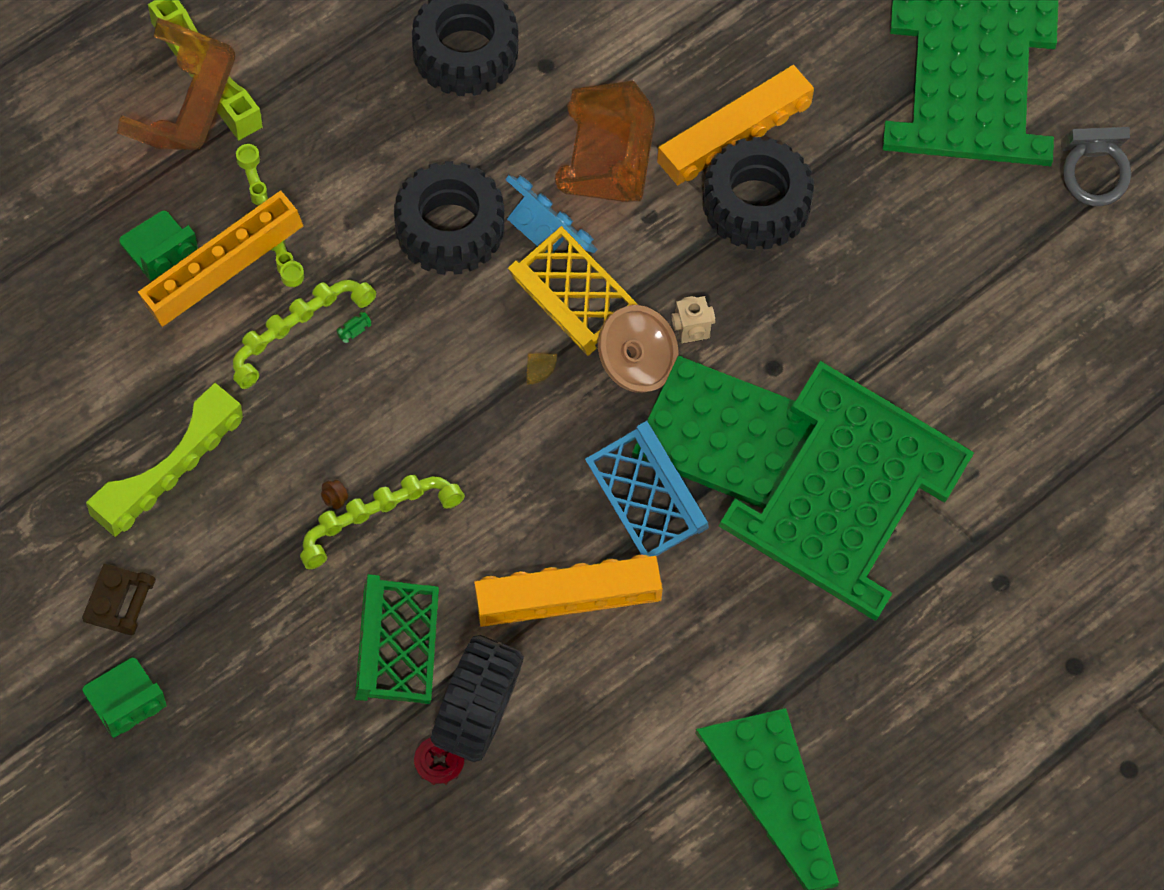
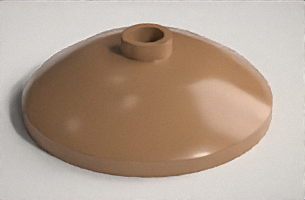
M641 305L625 306L613 312L603 323L598 337L599 357L606 373L616 384L631 392L646 393L662 387L679 355L676 336L669 323L656 311ZM627 349L631 353V358L627 354Z

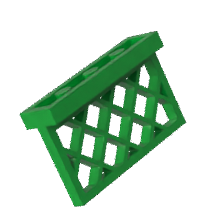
M367 575L363 589L355 700L367 701L369 697L424 704L431 703L439 587L380 580L379 575ZM384 590L396 591L402 600L391 607L383 598ZM418 594L431 595V605L423 611L412 600ZM406 603L417 614L407 623L395 612ZM382 607L386 610V612L383 615ZM429 612H430V619L426 616V614L429 613ZM389 616L401 627L390 636L381 627V622ZM420 619L429 628V633L421 639L409 628ZM403 632L415 643L404 652L393 640ZM380 635H381V637L384 639V641H382L381 643H380ZM427 640H428V648H427L426 645L424 644V642H426ZM387 644L398 655L389 664H386L379 656V650ZM418 647L427 656V661L419 668L408 657ZM401 660L413 671L402 681L391 669ZM378 664L382 668L380 671H378ZM424 669H426V676L422 673ZM384 673H387L396 683V686L390 690L376 689L377 679ZM417 676L425 685L424 694L412 693L405 684Z

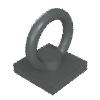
M1129 127L1072 129L1061 140L1062 151H1071L1064 164L1065 184L1077 200L1090 206H1105L1114 203L1124 195L1131 180V166L1126 154L1119 147L1130 139ZM1110 154L1116 160L1120 170L1117 185L1113 190L1103 195L1087 193L1079 186L1075 177V167L1082 155L1098 157Z

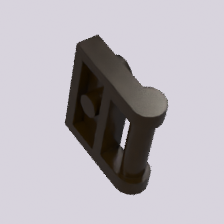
M103 564L83 613V622L127 635H134L138 627L136 623L148 590L154 586L155 577L147 573H136ZM130 585L137 586L125 618L118 619Z

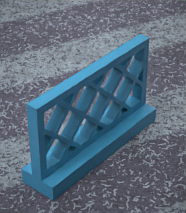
M647 421L638 425L636 430L585 459L641 555H647L648 557L658 556L694 534H700L709 528L706 518ZM636 439L641 448L638 460L621 456L624 445ZM619 449L618 454L612 453L613 451ZM644 454L649 462L642 461ZM603 457L616 459L612 475L599 472L594 462ZM620 460L637 464L633 480L616 476ZM640 466L653 468L656 473L653 485L637 481ZM604 478L610 479L609 487ZM659 480L664 488L657 486ZM614 481L631 485L627 500L614 497L612 494ZM635 486L652 490L648 505L631 501ZM656 491L670 496L669 510L652 507ZM618 503L626 505L624 512ZM674 505L679 513L672 512ZM630 506L646 510L642 526L628 521L627 514ZM650 511L667 515L663 531L646 527ZM671 516L683 519L689 528L679 535L667 532ZM634 529L641 530L639 537ZM649 532L661 535L659 547L647 553L642 544L644 533ZM665 537L672 538L664 543Z

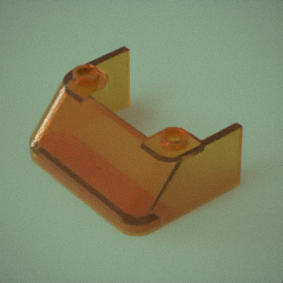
M158 18L153 37L179 46L176 57L177 64L180 69L194 76L176 124L165 120H158L149 126L121 115L117 133L158 149L196 150L206 140L234 65L235 52L230 45Z

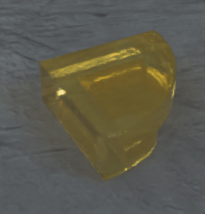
M528 354L527 384L539 383L548 378L556 367L557 354Z

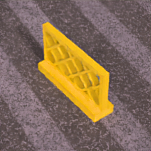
M562 226L520 263L515 261L508 267L512 278L587 356L597 349L595 345L598 343L600 333L599 330L593 334L588 329V317L604 318L605 322L613 313L609 312L610 298H623L628 304L627 306L638 305ZM561 237L569 243L568 253H552L553 244ZM536 259H547L546 272H533L529 266ZM552 259H567V272H551ZM572 259H585L587 262V273L571 272ZM540 278H546V282L544 283ZM566 278L565 292H553L550 289V279ZM571 278L586 279V291L570 292ZM591 279H604L606 281V292H590ZM569 298H585L584 311H571L569 309ZM590 298H605V311L590 312ZM578 317H584L583 322Z

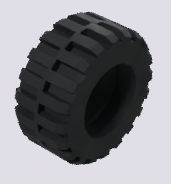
M428 0V5L424 3L419 8L418 15L414 17L412 23L414 64L418 67L421 77L427 78V83L432 87L437 88L439 86L441 91L447 94L456 92L457 96H465V93H472L475 96L480 95L483 90L489 92L495 89L496 83L503 84L508 79V74L513 72L516 60L518 59V24L516 23L513 11L508 10V4L504 0ZM458 31L477 32L490 41L483 48L473 52H456L441 43L448 35Z
M752 137L751 141H746L744 138L737 140L735 146H732V144L726 145L722 148L721 153H717L712 158L711 165L708 166L705 175L703 210L704 214L708 217V223L713 229L718 228L717 234L725 240L727 237L730 238L731 244L740 246V244L747 245V249L755 250L756 246H763V250L771 249L773 244L776 243L778 246L788 243V237L791 239L795 238L800 233V229L805 227L811 210L814 179L811 177L812 171L807 163L803 164L804 158L798 152L793 153L792 147L785 143L783 145L777 144V140L771 138L768 141L761 140V137ZM747 181H764L775 186L784 198L769 206H753L740 200L732 190L739 184Z
M445 161V165L433 163L429 164L426 170L423 168L418 169L414 172L413 179L408 177L402 183L403 189L398 190L395 197L396 203L394 204L396 239L399 240V247L403 253H408V259L414 264L420 262L421 268L426 271L435 269L437 274L446 275V271H453L454 275L462 274L464 269L469 271L477 269L479 262L485 264L491 259V252H497L500 247V240L503 239L504 235L503 197L501 191L496 188L494 180L491 177L485 178L484 171L479 168L472 170L470 165L461 162V165H454V161ZM443 205L464 207L476 217L467 227L448 232L432 228L423 220L427 213Z
M483 635L471 638L453 674L432 730L431 741L435 747L472 762L482 761L502 720L517 682L524 659L520 650Z

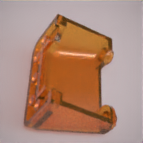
M634 80L573 89L571 101L568 103V113L578 124L571 167L564 165L559 168L555 175L557 188L564 194L620 202L641 201L644 193L655 125V113L651 103Z

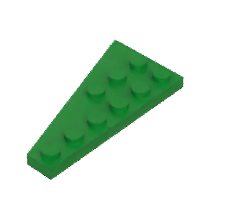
M780 709L696 729L695 734L701 742H704L717 765H720L729 778V783L755 820L759 821L764 828L767 837L780 851L786 860L785 863L803 889L825 890L838 887V877L787 709Z

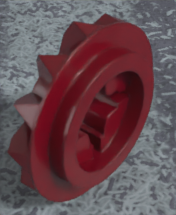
M428 738L417 748L414 764L421 779L429 781L432 785L436 783L447 785L449 781L455 778L458 779L460 772L464 768V758L435 747L431 738ZM447 754L445 758L447 768L441 765L432 768L434 764L432 755L441 758Z

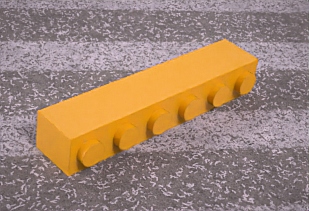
M792 65L659 146L657 163L677 186L685 181H691L698 176L699 172L711 165L712 158L717 153H721L722 148L726 145L732 144V146H735L737 140L745 138L746 141H751L752 137H762L772 127L784 124L793 114L808 109L812 103L814 87Z
M280 190L138 291L146 308L161 327L165 326L301 229L304 225L297 209Z
M636 555L629 560L621 561L607 559L600 564L593 565L578 563L571 566V568L565 569L549 567L541 570V572L529 574L527 572H516L511 576L501 578L486 576L480 579V581H474L480 627L659 602L662 599L663 590L657 557H648L647 555Z

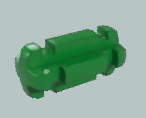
M360 312L359 317L354 316L344 323V328H337V335L342 342L348 343L349 338H355L365 331L364 327L369 328L371 326V320L365 312Z

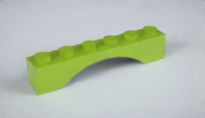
M154 0L149 3L148 8L152 25L239 141L263 128L260 108L248 92L234 82L216 61L180 1Z
M214 383L194 402L193 414L188 430L173 452L158 465L140 475L124 480L107 482L86 502L90 516L114 537L122 531L125 532L130 529L135 519L143 511L150 510L156 503L157 498L165 490H171L183 473L195 468L200 458L207 451L215 449L220 443L221 438L228 431H233L240 425L243 418L241 404L218 384Z

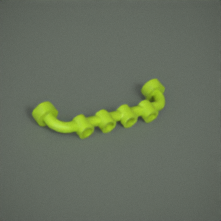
M244 144L236 151L237 163L241 168L245 169L250 184L251 201L259 206L268 200L266 185L260 181L256 169L260 162L259 151L252 144ZM284 240L271 250L275 251L277 271L280 273L283 284L288 287H296L304 280V270L300 263L293 261L292 254L286 250Z
M343 280L333 284L331 287L324 282L318 284L312 292L315 298L307 303L301 298L296 299L289 307L291 314L286 318L282 319L278 314L273 315L266 322L267 331L261 335L256 331H250L243 337L242 343L245 346L233 358L234 381L242 389L253 386L259 378V372L252 364H244L245 360L251 355L261 354L267 344L274 339L284 338L289 333L290 328L299 322L305 323L310 320L313 313L322 306L328 307L332 305L341 293L346 291L352 292L351 299L358 307L364 308L375 299L376 291L367 282L359 284L352 280Z
M409 475L401 481L402 489L391 492L389 487H382L374 492L373 497L375 500L364 505L361 499H354L346 505L347 513L337 517L334 511H327L320 515L318 518L320 525L309 530L304 537V550L300 554V558L306 569L320 567L326 562L327 555L321 545H315L317 539L325 535L334 536L343 527L352 523L361 524L370 515L379 511H391L396 507L397 503L406 499H418L429 489L436 488L440 490L438 498L444 508H453L459 505L464 500L465 495L458 484H450L441 477L432 476L419 481L416 475Z

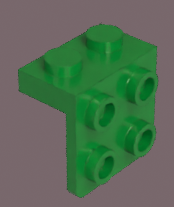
M160 211L122 235L119 239L120 245L150 281L159 277L198 249L194 231L189 225L182 229L167 211Z
M135 658L128 659L83 687L85 697L112 738L129 731L136 724L148 717L154 716L167 706L162 690L157 683H152Z

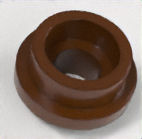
M328 480L322 484L321 497L324 503L335 509L343 507L344 502L348 500V493L344 485L338 480Z

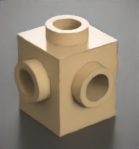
M690 296L681 301H676L675 313L671 314L674 331L678 330L681 343L710 338L711 324L715 323V314L713 307L707 306L705 296L698 298Z

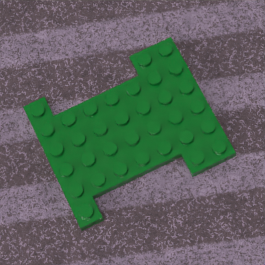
M892 0L890 34L917 36L912 123L885 121L883 150L1052 166L1054 137L1026 134L1029 47L1056 48L1058 0Z
M820 361L790 410L815 425L813 431L762 514L735 498L721 520L719 527L876 621L890 599L892 592L867 578L871 568L917 490L920 488L945 503L974 452Z

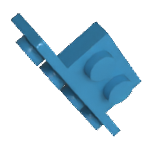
M510 175L507 176L505 180L524 196L507 220L536 246H539L562 226L584 250L591 253L597 251V248L591 243L594 239L582 229L577 231L571 225L574 221L562 211L559 213L551 208L553 202L541 193L537 196L531 190L533 185L522 176L518 178ZM561 237L556 243L553 244L552 253H554L555 250L559 247V245L563 242V237Z

